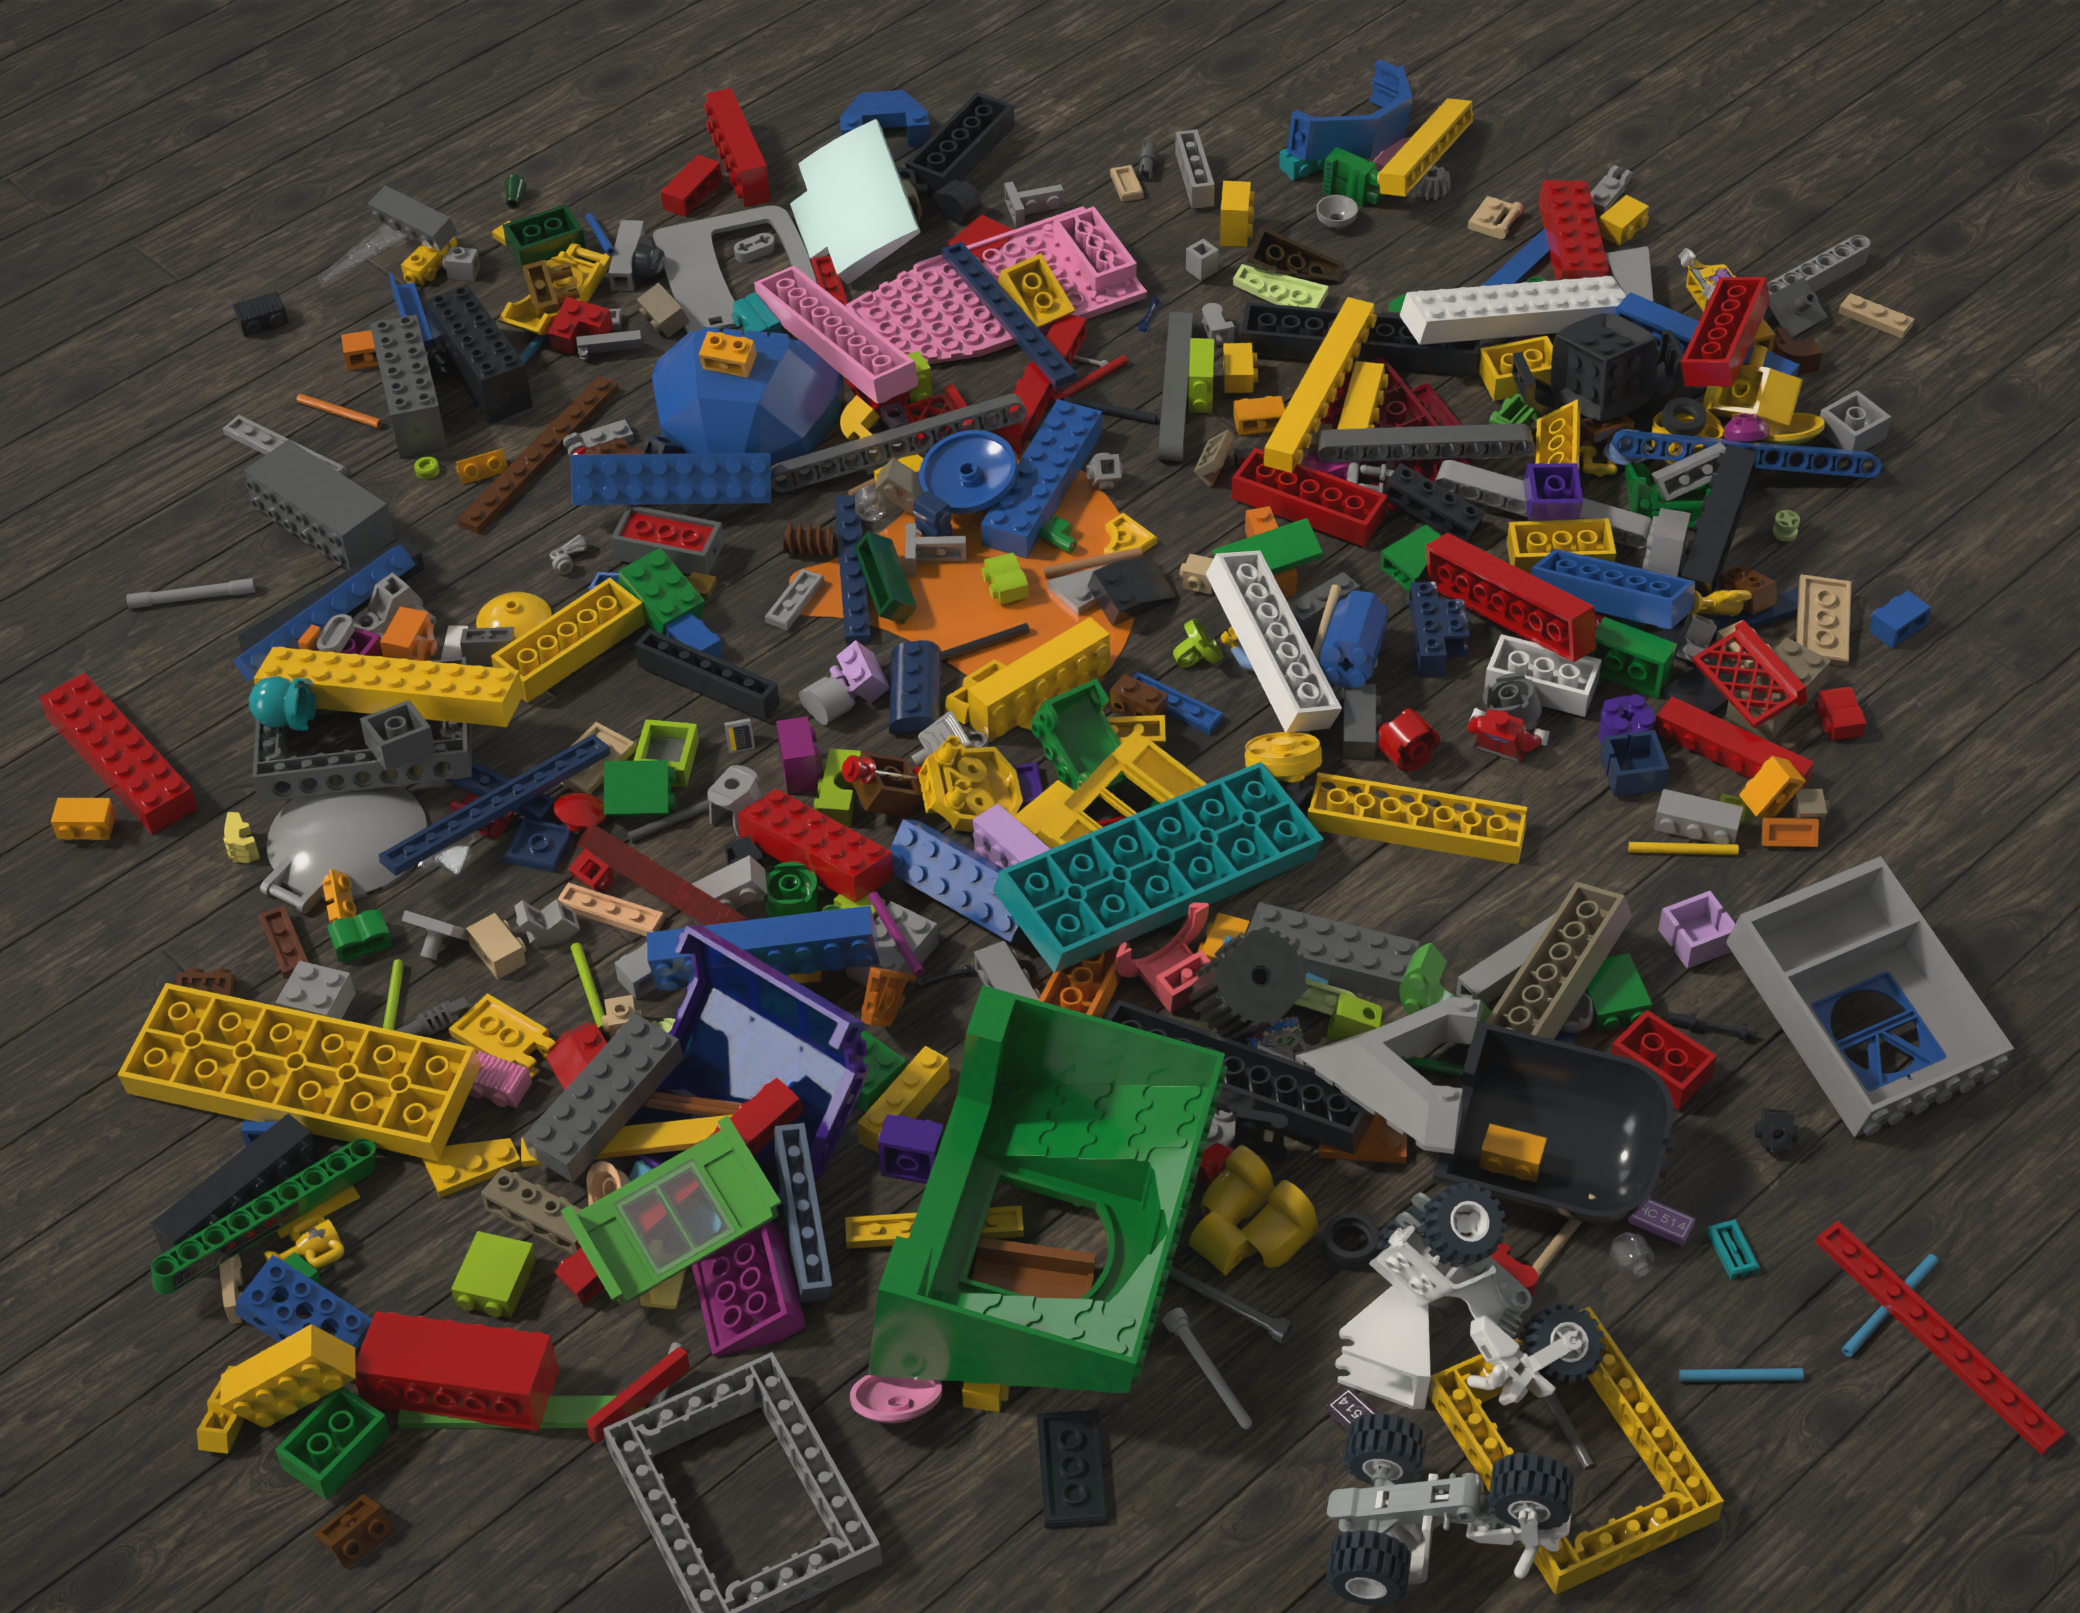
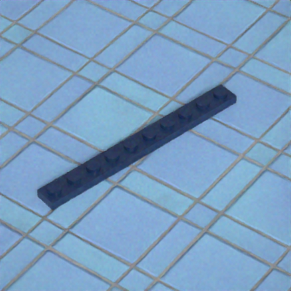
M962 241L942 248V257L1055 388L1076 380L1074 369Z
M592 734L378 854L379 862L395 876L403 873L611 755L610 746Z

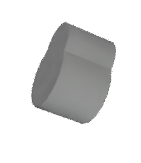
M823 677L799 692V698L804 708L823 725L830 723L852 708L847 690L834 677Z

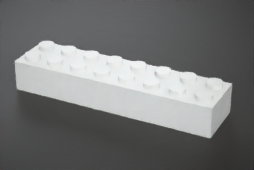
M1261 551L1217 553L1206 572V576L1285 733L1329 729L1342 708Z

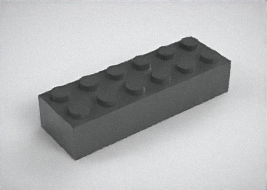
M1261 902L1258 903L1247 934L1252 930H1260L1264 926L1270 927L1268 932L1271 933L1278 930L1281 932L1280 937L1285 938L1287 936L1291 939L1289 942L1291 945L1296 944L1299 949L1296 952L1298 955L1303 954L1305 957L1302 961L1303 966L1308 964L1309 972L1328 980L1327 985L1402 1004L1399 993L1400 985L1413 954L1419 949V941Z
M634 1013L523 1136L529 1155L574 1183L684 1059L679 1039Z

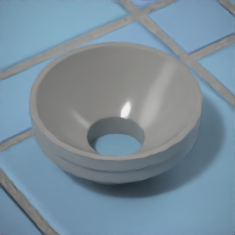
M1327 196L1317 204V217L1329 228L1343 229L1357 218L1358 206L1353 199L1347 196Z

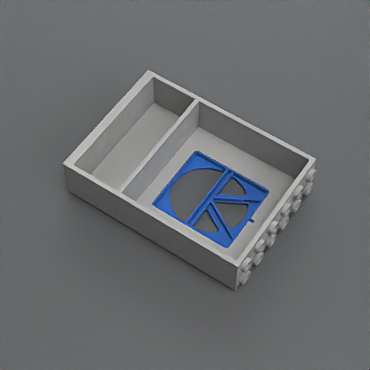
M1881 856L1741 914L1726 941L1732 953L1854 1138L1864 1133L1866 1136L1877 1132L1882 1125L1888 1122L1890 1125H1894L1901 1121L1906 1114L1911 1112L1918 1114L1935 1101L1937 1104H1941L1947 1101L1953 1093L1958 1091L1965 1093L1980 1081L1988 1083L1994 1080L1999 1075V1069L2008 1063L2009 1060L2007 1058L2014 1049ZM1866 990L1881 993L1896 1001L1906 1010L1901 1014L1839 1041H1836L1832 1034L1830 1024L1832 1009L1842 996L1850 992ZM1914 1022L1919 1036V1047H1915L1890 1031L1907 1023ZM1879 1037L1912 1056L1914 1062L1902 1071L1889 1074L1882 1073ZM1867 1041L1869 1069H1864L1855 1064L1846 1056L1844 1051Z

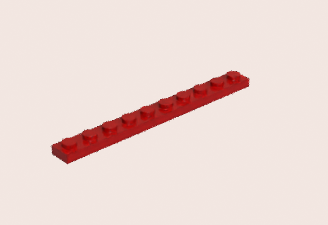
M1839 1221L1817 1236L1815 1243L2041 1455H2044L2064 1438L2066 1432Z

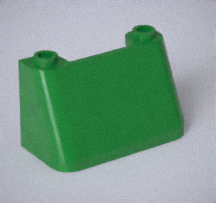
M1626 463L1625 477L1630 512L1647 516L1652 520L1653 516H1659L1660 508L1691 513L1688 528L1695 526L1697 518H1701L1703 513L1701 507L1704 497H1709L1711 490L1709 489L1710 482L1666 501L1660 495L1656 483L1650 482V471L1647 466L1641 463Z

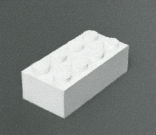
M1501 634L1486 670L1485 688L1488 685L1492 687L1497 683L1496 679L1502 675L1520 673L1525 675V678L1533 681L1542 706L1585 717L1599 681L1602 660L1584 656L1573 663L1537 643Z

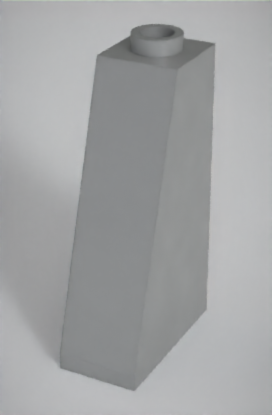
M1648 247L1605 253L1609 268L1608 276L1614 278L1626 296L1631 292L1653 302Z

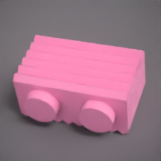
M479 1051L477 1056L481 1063V1068L469 1094L478 1099L482 1096L489 1098L500 1107L509 1105L517 1108L521 1099L529 1090V1086L532 1085L529 1069Z

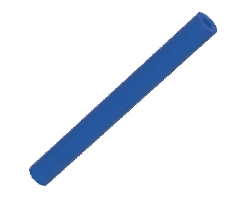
M588 213L585 218L608 256L614 255L615 249L592 213Z

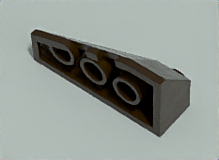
M1261 226L1252 244L1246 261L1267 272L1331 283H1338L1345 266L1342 262Z

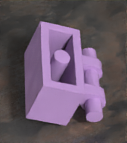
M856 640L837 655L843 670L841 671L837 665L830 668L831 677L839 680L847 690L852 707L855 705L854 698L856 696H861L871 704L890 688L874 653Z

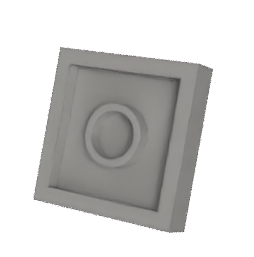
M406 910L404 911L402 921L426 928L425 931L428 932L420 954L421 956L437 960L443 938L447 937V935L469 941L465 928Z

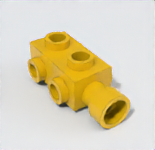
M453 237L441 251L421 244L401 264L405 281L407 283L414 282V284L417 283L422 286L427 281H433L436 272L441 267L443 268V258L448 254L450 247L457 246L456 238Z

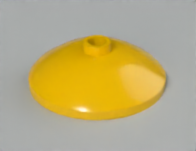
M1793 413L1790 427L1768 424L1769 436L1759 441L1802 445L1823 431L1825 421L1822 417L1814 414Z
M510 592L499 595L486 603L478 613L476 625L477 628L514 627L516 640L551 617L552 612L549 605L536 595L525 592Z

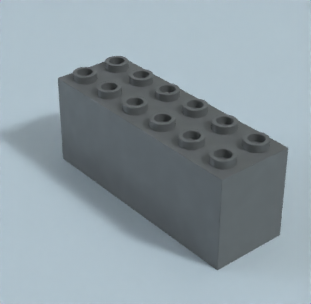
M417 314L370 323L400 458L447 449L439 405Z
M289 439L244 470L247 480L245 483L250 491L252 506L257 511H262L268 515L273 522L277 521L283 525L288 532H293L299 536L306 544L309 543L317 548L322 555L326 554L332 558L339 566L342 565L349 570L395 540L387 503Z

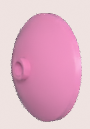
M866 1375L852 1387L850 1402L857 1413L869 1420L883 1423H903L929 1412L942 1397V1384L940 1380H915L914 1378Z

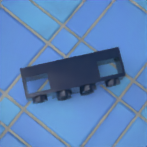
M1436 582L1410 583L1409 610L1419 677L1445 676L1446 658L1468 656L1466 638H1469L1470 634L1464 599L1438 600Z

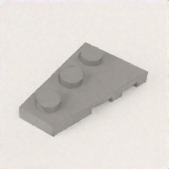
M1107 565L1047 580V588L1079 615L1098 604L1087 585L1093 571Z

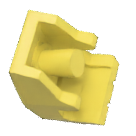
M228 812L223 840L229 858H232L233 863H250L260 859L254 837L247 838V835L251 834L249 823L242 822L239 813Z

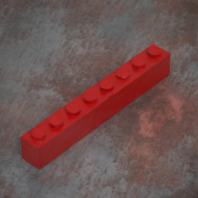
M1071 314L1052 322L1048 334L1044 335L1069 365H1071L1074 355L1076 356L1087 336L1086 318ZM1033 361L1031 364H1027L1024 376L1018 380L1014 394L1021 397L1027 409L1026 417L1019 423L990 431L1006 440L1013 449V452H1016L1018 455L1022 453L1046 410L1050 397L1057 390ZM1014 405L1009 411H1016L1019 406Z

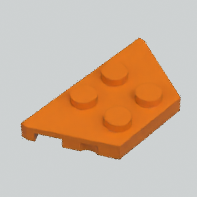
M871 967L861 1011V1021L872 1026L890 1027L906 999V996L902 995L906 983L914 984L917 977L905 971Z

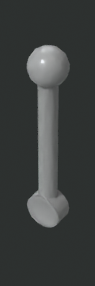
M1075 355L1073 357L1075 361L1098 365L1101 368L1108 364L1106 360L1097 361Z

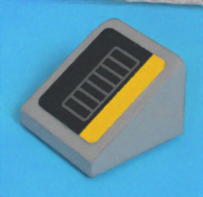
M750 718L724 723L730 754L755 749Z

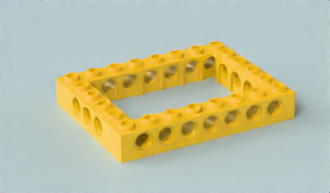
M1590 1307L1583 1310L1591 1313L1588 1317L1590 1320L1596 1319L1599 1323L1596 1329L1598 1332L1603 1331L1604 1337L1600 1338V1343L1605 1344V1351L1599 1353V1355L1603 1356V1360L1600 1364L1595 1365L1598 1369L1593 1374L1588 1375L1587 1378L1666 1494L1663 1495L1661 1500L1644 1508L1642 1505L1636 1507L1635 1512L1622 1518L1608 1520V1524L1589 1533L1587 1530L1580 1533L1575 1539L1574 1548L1566 1536L1559 1540L1558 1551H1549L1539 1544V1550L1534 1563L1555 1595L1718 1521L1724 1502ZM1519 1338L1514 1339L1519 1346L1523 1345V1341L1518 1340ZM1480 1354L1430 1376L1428 1397L1490 1492L1493 1465L1500 1458H1505V1456L1510 1454L1514 1455V1451L1511 1447L1508 1448L1497 1432L1498 1427L1496 1423H1491L1482 1409V1402L1500 1395L1504 1384L1488 1391L1470 1387L1467 1383L1470 1375L1487 1377L1495 1367L1493 1364L1487 1363L1483 1355Z

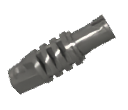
M464 997L453 1002L447 1000L438 1006L432 1007L430 1010H426L424 1013L418 1014L415 1017V1021L394 1031L430 1037L456 1023L460 1017L470 1010L469 1004Z

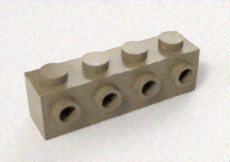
M503 1168L481 1192L485 1210L571 1256L581 1248L561 1213V1210L570 1205L575 1213L581 1210L572 1205L568 1199L557 1197L549 1193L542 1185H534L526 1181L519 1173H511Z

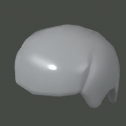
M1583 993L1560 1029L1561 1032L1577 1034L1591 1025L1594 1015L1591 997L1586 993Z

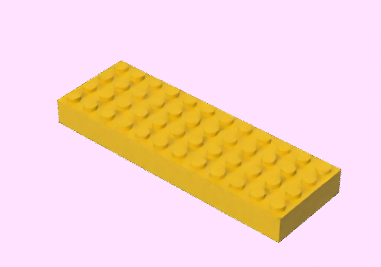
M166 983L123 1063L118 1077L128 1094L256 1122H278L289 1113L310 1130L312 1134L348 1142L364 1138L373 1141L376 1148L439 1161L479 1073L481 1063L474 1047Z

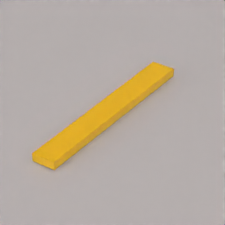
M733 1115L623 1126L595 1159L687 1150L710 1136L718 1126L720 1119L726 1116L730 1118ZM521 1137L522 1166L544 1165L529 1155L523 1137Z

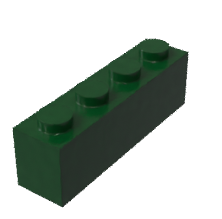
M867 531L854 549L879 617L904 624L910 615L914 613L917 605L894 543L890 538Z

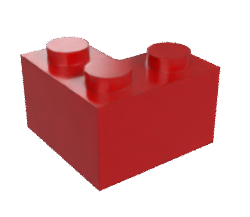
M566 297L548 331L552 349L574 355L578 347L577 337L609 334L613 327L610 310Z

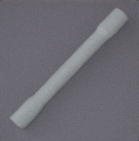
M253 578L233 580L228 583L127 594V605L129 609L178 601L255 593V583Z

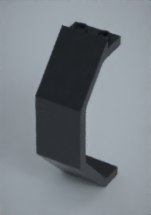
M1672 330L1662 331L1657 360L1656 383L1652 398L1642 407L1625 414L1634 422H1639L1685 385L1681 360L1684 355L1681 351L1680 341L1675 338ZM1513 353L1511 373L1524 403L1544 415L1565 406L1555 399L1552 394L1551 385L1532 376L1523 353ZM1580 414V420L1587 418Z

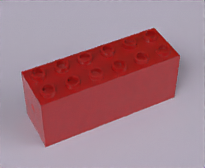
M375 1312L355 1362L354 1380L360 1398L376 1409L399 1412L400 1409L481 1422L483 1424L539 1431L559 1374V1367L551 1335L542 1332H525L513 1328H495L483 1324H465L454 1320L429 1319L424 1316L413 1317L400 1315L395 1312Z

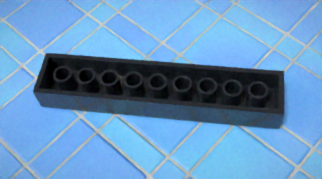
M1247 302L1241 330V343H1252V353H1257V356L1313 361L1340 310ZM1377 314L1376 324L1374 328L1369 329L1366 343L1362 342L1359 356L1357 358L1354 357L1353 364L1355 365L1356 361L1369 362L1383 356L1393 369L1476 376L1480 339L1419 345L1399 315Z
M1121 1000L1116 1002L1105 1019L1225 1053L1222 1065L1228 1067L1218 1099V1106L1237 1112V1108L1240 1107L1285 1115L1288 1119L1287 1131L1354 1155L1376 1116L1343 1094L1335 1085L1332 1086L1317 1076L1314 1068Z

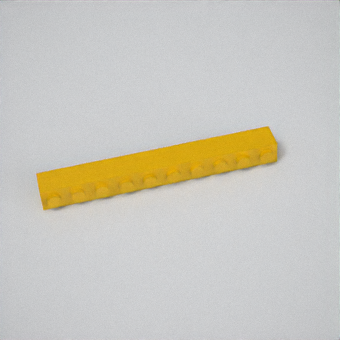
M1347 297L1264 448V466L1292 473L1296 464L1301 463L1304 449H1308L1311 444L1312 434L1318 432L1321 418L1326 417L1329 403L1334 402L1337 388L1342 387L1344 383L1345 373L1351 371L1354 357L1357 358L1359 356L1362 342L1366 343L1369 329L1374 328L1376 324L1375 304Z

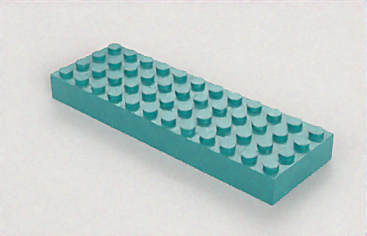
M1259 762L1000 870L993 891L1052 971L1056 973L1188 915L1189 905L1192 903H1208L1211 905L1315 859L1324 839L1263 763Z

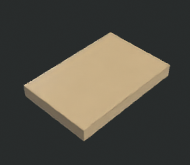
M595 722L571 746L594 734L610 746L611 755L561 782V784L575 792L593 793L604 782V761H626L637 750L636 743Z

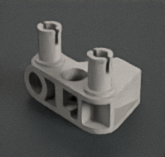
M392 572L375 585L368 607L358 613L353 618L354 627L378 634L382 639L399 607L428 611L422 607V599ZM429 613L430 621L434 626L436 617Z

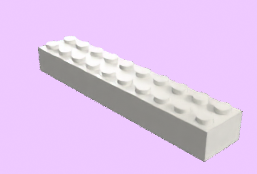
M1612 276L1407 292L1400 317L1419 345L1559 333L1564 328L1596 314L1609 313L1615 315L1616 307L1626 297V294Z

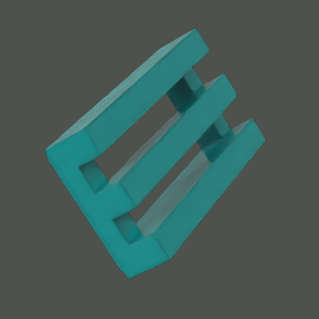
M1736 1220L1708 1226L1707 1234L1730 1280L1736 1279L1737 1275L1744 1277L1747 1276L1748 1272H1752V1274L1759 1272L1760 1267ZM1726 1229H1730L1747 1264H1743L1737 1252V1248L1734 1242L1731 1240ZM1718 1231H1719V1233H1720V1235H1721V1237H1722V1239H1723V1241H1724V1243H1725V1245H1726V1247H1727V1249H1728V1251H1729V1253H1730V1255H1731V1257H1732V1259H1733V1261H1734L1736 1267L1734 1266V1264H1733V1262H1732V1260H1731V1258H1730V1256H1729V1254H1728V1252H1727V1250H1726V1248H1725V1246H1724V1244H1723V1242H1722V1240H1721V1238H1720V1236H1719V1234H1718Z

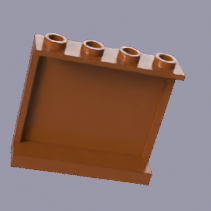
M980 1237L972 1280L1025 1296H1035L1036 1298L1079 1299L1093 1286L1096 1271V1253Z

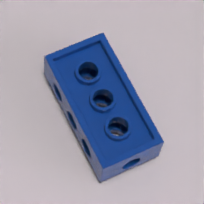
M274 1255L270 1257L236 1301V1315L277 1342L312 1324L323 1331H333L336 1333L333 1336L355 1347V1353L363 1344L373 1320ZM280 1298L285 1301L282 1303H277L273 1300ZM308 1315L310 1316V1318L301 1319L298 1316Z

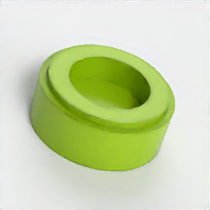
M423 457L414 464L416 476L420 479H432L439 474V464L435 458Z

